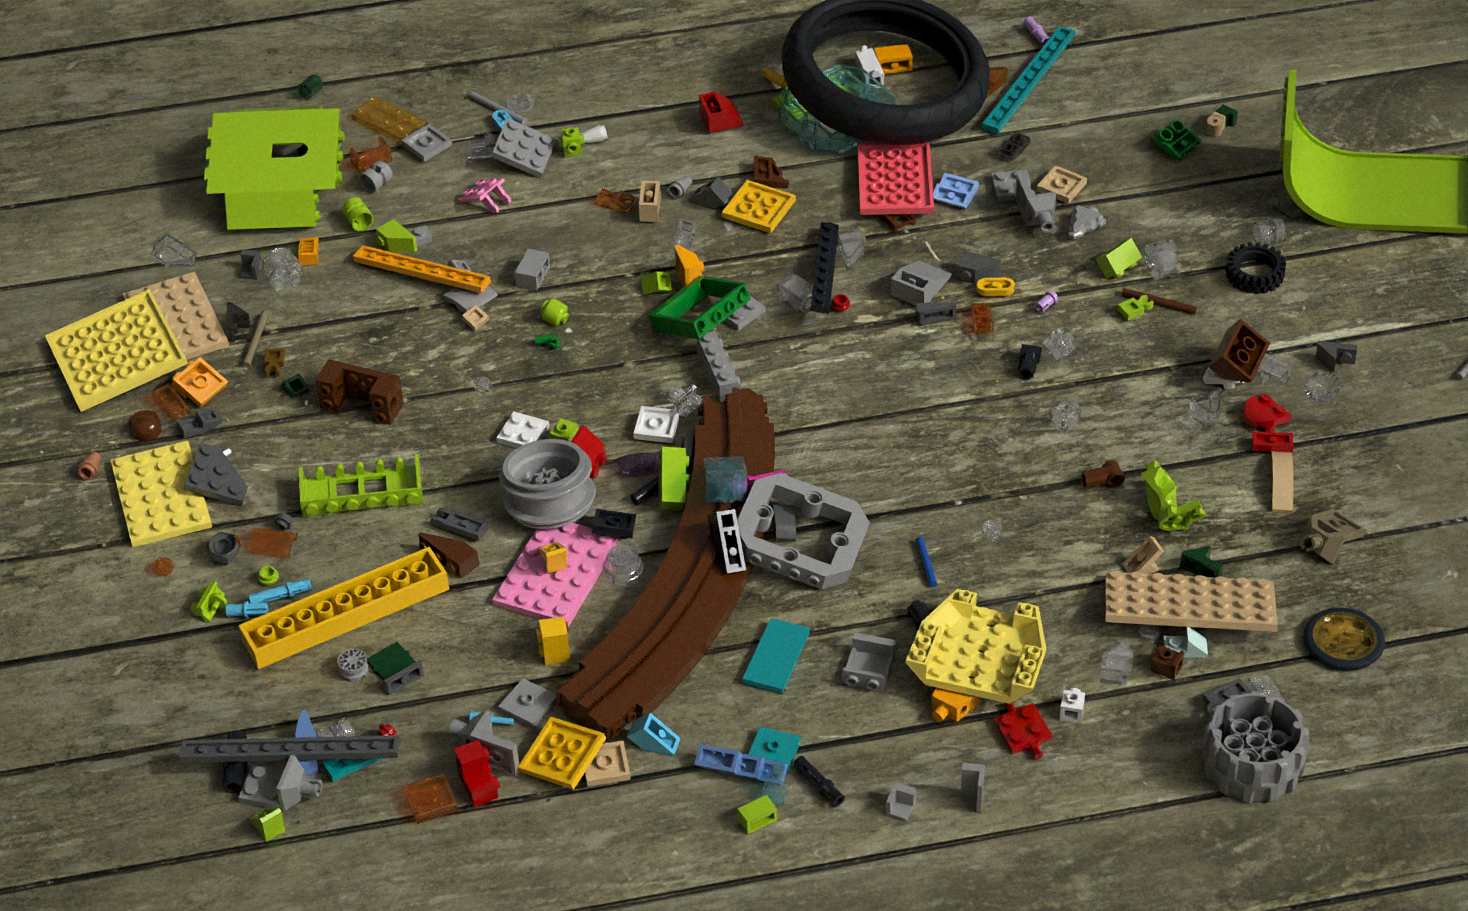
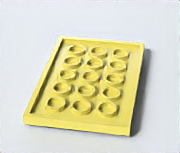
M188 441L110 459L132 547L212 528L204 496L183 490L194 460Z

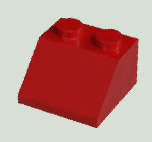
M581 425L571 442L579 446L589 456L592 464L589 477L593 480V478L597 477L601 465L605 464L607 454L605 453L604 444L586 426Z

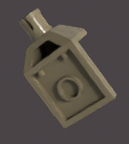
M1335 509L1311 515L1299 543L1302 549L1306 548L1307 552L1312 551L1329 563L1334 564L1343 543L1364 537L1366 529Z

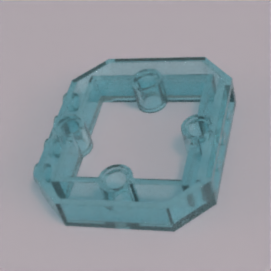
M837 64L822 71L837 86L845 85L858 97L878 103L897 105L898 98L862 67ZM789 88L782 90L778 121L813 152L840 155L858 146V143L867 142L838 131L831 134L821 125L820 121L801 107Z

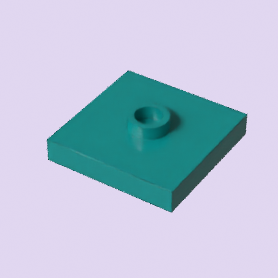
M759 727L748 755L786 763L788 765L786 774H788L801 743V736Z

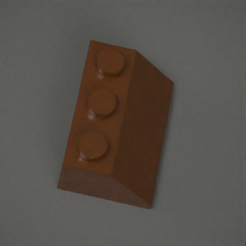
M1240 319L1227 329L1209 368L1222 379L1250 383L1261 364L1270 342Z

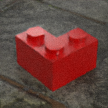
M479 740L455 748L454 753L458 777L473 806L476 807L497 799V789L500 788L497 777L491 775L492 769L488 762L490 755L487 748L482 747Z

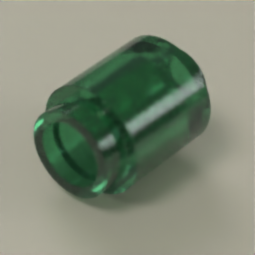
M318 75L308 76L298 85L300 96L310 99L322 88L323 81Z

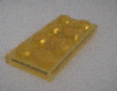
M376 96L351 114L352 120L401 144L402 139L428 125V121Z

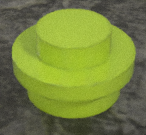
M272 566L261 568L258 574V580L263 585H272L279 579L278 571Z

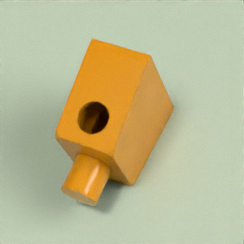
M936 687L932 694L931 708L934 710L932 717L937 722H942L946 717L953 721H959L980 703V697Z

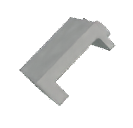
M854 632L852 650L847 665L842 670V684L884 692L896 654V640Z

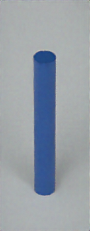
M917 537L915 541L929 586L935 587L937 586V581L923 537Z

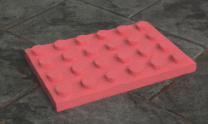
M930 142L910 145L858 143L860 215L934 214Z

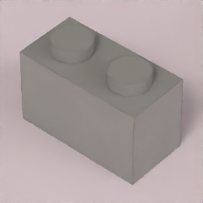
M527 249L526 253L521 256L519 266L513 272L516 287L538 290L550 267L548 252Z

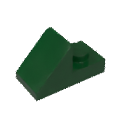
M1211 546L1183 551L1180 568L1196 575L1216 578L1221 576L1223 564L1210 559Z

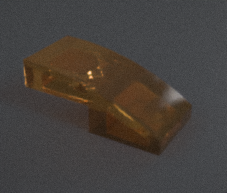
M602 188L594 204L611 210L629 211L637 197L621 190L616 194Z

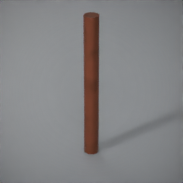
M1123 288L1122 291L1123 296L1140 299L1141 296L1147 295V302L1153 301L1154 304L1196 314L1197 311L1196 306Z

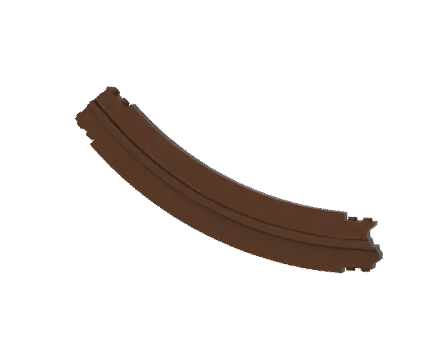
M735 387L732 388V393L725 395L723 402H715L708 396H702V403L698 404V416H702V418H699V425H695L694 465L689 494L680 524L669 550L651 582L634 606L618 625L579 662V672L574 673L571 680L566 684L560 685L556 691V705L563 707L566 715L580 726L604 733L606 741H609L613 736H617L622 728L632 723L636 717L640 718L648 713H652L680 685L719 635L748 582L754 564L745 561L746 571L725 573L710 535L707 515L735 509L738 520L750 491L742 490L730 493L727 487L728 481L741 479L746 475L756 476L774 472V423H769V417H765V414H767V402H763V394L758 395L749 388L740 390ZM757 531L755 537L763 539L765 532Z

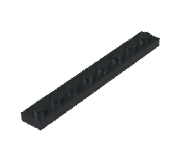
M821 222L810 306V311L829 314L839 230V225L831 222Z

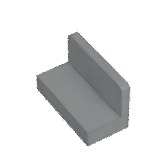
M963 763L961 797L977 799V812H981L985 765Z

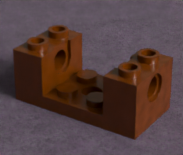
M328 359L315 379L320 408L338 412L347 396L372 402L373 421L391 425L404 404L400 376Z

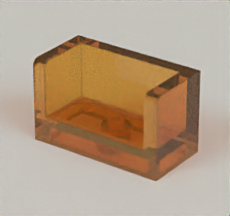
M382 136L378 137V147L361 154H357L353 148H349L351 163L359 173L368 169L377 160L385 163L392 161L391 148Z

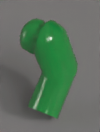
M553 334L535 336L536 345L545 344L551 349H558L561 346V340Z

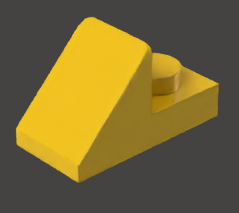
M553 542L538 547L539 555L544 558L548 573L567 568L566 547L562 544Z

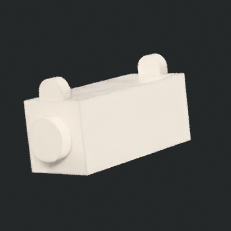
M863 45L859 51H855V65L866 89L884 87V72L872 48L868 49L867 46Z

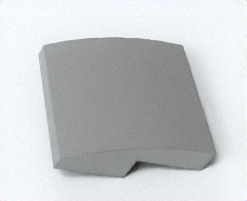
M489 286L482 293L454 287L445 293L443 297L445 302L455 304L459 312L466 313L475 305L480 308L497 297V293Z

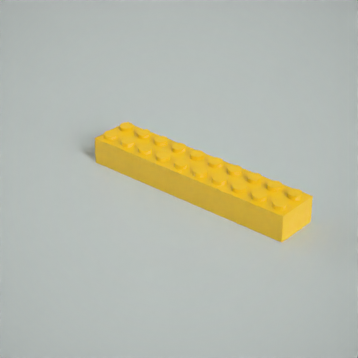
M427 547L240 624L241 639L258 669H261L449 590L447 572L431 548Z

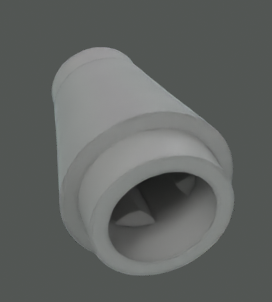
M684 176L671 182L668 187L670 196L673 198L683 197L692 184V179L689 176Z

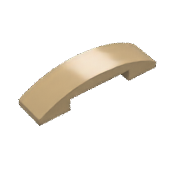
M1271 451L1272 512L1293 513L1292 453Z

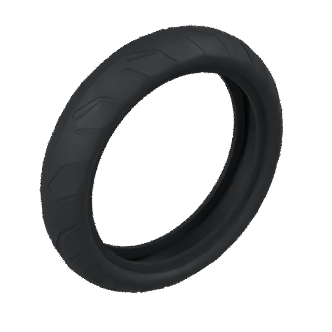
M825 0L805 11L793 23L787 33L781 51L782 70L786 84L792 95L808 113L824 125L842 134L877 144H921L955 133L963 128L980 111L990 86L989 63L981 44L974 34L958 19L941 8L923 0ZM857 31L895 33L917 40L939 53L951 65L959 83L946 95L925 103L912 105L878 103L853 95L830 81L817 66L813 52L829 39L845 33Z

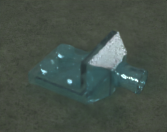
M744 457L703 458L706 476V502L732 503L746 501L747 469Z

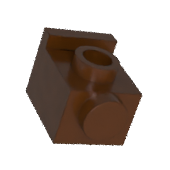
M1162 645L1158 650L1153 649L1149 661L1152 662L1151 671L1174 680L1183 666L1185 652L1182 650L1177 652Z

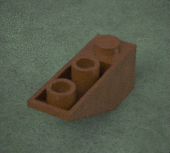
M422 532L418 534L420 549L430 547L439 562L451 574L463 578L479 566L477 551L464 541Z

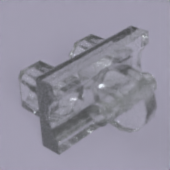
M692 384L684 392L683 389L678 387L670 388L667 393L668 400L674 403V407L668 414L673 417L678 413L686 418L692 408L696 409L699 407L703 398L695 393L697 386Z

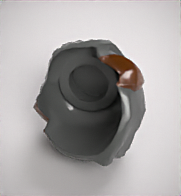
M218 532L206 544L208 556H211L216 562L227 565L239 554L241 548L239 538L235 534Z

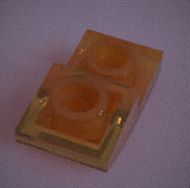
M990 302L971 303L970 310L974 333L994 332Z

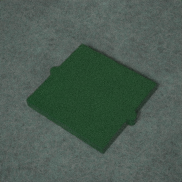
M398 642L367 658V663L374 669V673L378 674L383 680L416 662L409 655V651L405 650Z

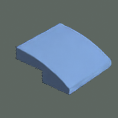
M944 173L940 184L937 183L934 189L933 199L934 201L966 209L979 187V182Z

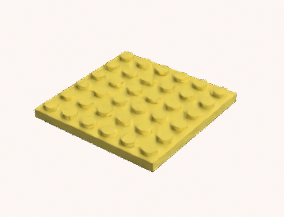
M150 289L45 335L81 412L188 364Z

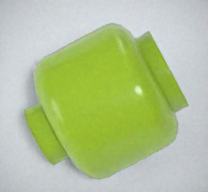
M555 298L546 300L540 309L542 319L555 327L561 323L565 324L569 318L567 305Z

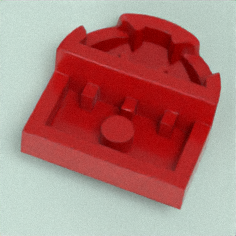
M1266 394L1250 397L1242 411L1244 413L1242 418L1247 424L1254 428L1258 426L1265 427L1266 432H1274L1277 425L1288 423L1292 418V415L1283 406L1278 405L1272 400V397Z

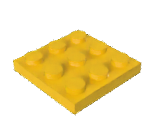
M746 180L722 211V218L772 233L796 201V195Z
M550 717L519 764L518 769L521 773L574 790L606 740L604 733Z

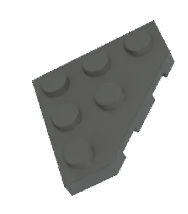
M200 443L183 490L242 506L248 486L220 448Z

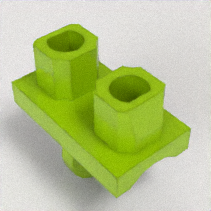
M211 581L208 587H202L199 591L200 601L193 602L190 607L194 616H201L205 622H210L217 609H223L227 605L225 593L218 588L217 581Z

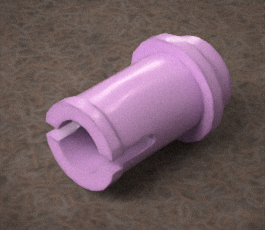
M1047 291L1044 297L1034 304V306H1037L1035 309L1039 313H1043L1049 306L1057 303L1058 296L1054 291Z

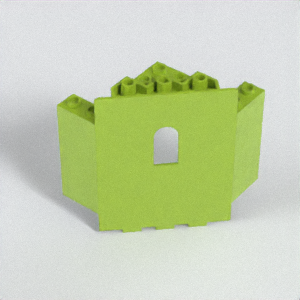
M323 105L242 108L232 112L213 113L212 127H208L207 139L211 140V144H208L206 150V161L209 160V164L205 168L204 181H207L206 194L225 193L227 230L313 227L318 224V221H320V210H317L316 203H319V193L316 190L335 189L340 185L339 182H342V171H339L338 167L343 162V151H340V145L344 142V131H341L339 121L340 108L323 109ZM303 144L308 148L307 153L300 157L272 158L273 145Z

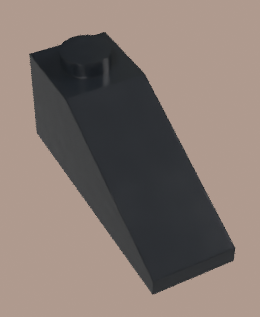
M735 509L707 515L710 535L725 573L746 571Z

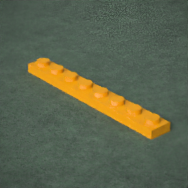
M364 245L353 255L354 262L478 293H482L491 283L490 276Z

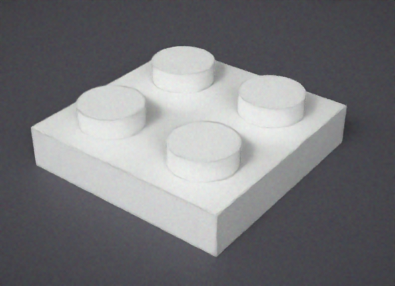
M641 406L633 433L634 439L673 443L680 418V410Z
M513 411L497 436V443L518 448L527 443L541 440L549 428V421Z

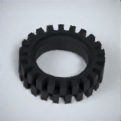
M1248 242L1246 247L1243 243L1240 244V248L1238 246L1234 247V251L1231 250L1227 257L1226 278H1229V283H1233L1235 288L1240 286V291H1244L1246 288L1247 293H1251L1252 290H1255V294H1260V290L1263 293H1268V289L1272 292L1275 290V287H1280V283L1284 281L1286 260L1279 250L1275 251V247L1272 246L1268 249V244L1264 243L1263 247H1261L1260 242H1256V246H1253L1252 242ZM1245 261H1262L1270 265L1273 271L1266 275H1250L1243 272L1239 265Z

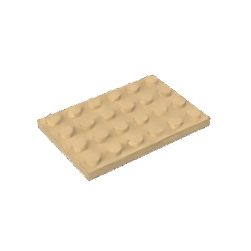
M195 272L123 293L124 300L148 289L151 290L187 360L229 347L228 339Z

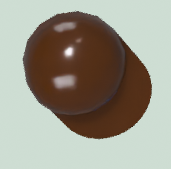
M139 411L132 415L129 420L132 435L138 441L147 442L154 440L161 433L159 417L153 411Z

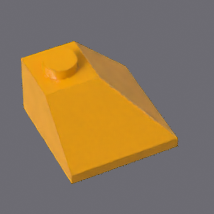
M678 244L674 245L675 272L682 288H684L698 276H702V272L705 271L702 261H699L695 253Z

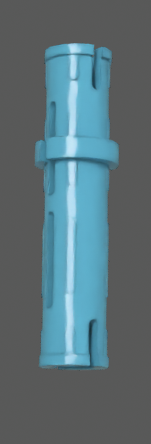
M308 577L292 583L289 581L285 585L249 594L248 596L250 603H269L289 596L290 598L295 597L294 595L311 591L312 587Z

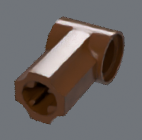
M1114 460L1107 461L1100 468L1082 471L1081 474L1085 488L1108 484L1110 487H1117L1125 480L1118 462Z

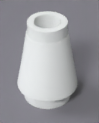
M597 125L581 133L584 135V143L604 142L605 139H608L604 125Z

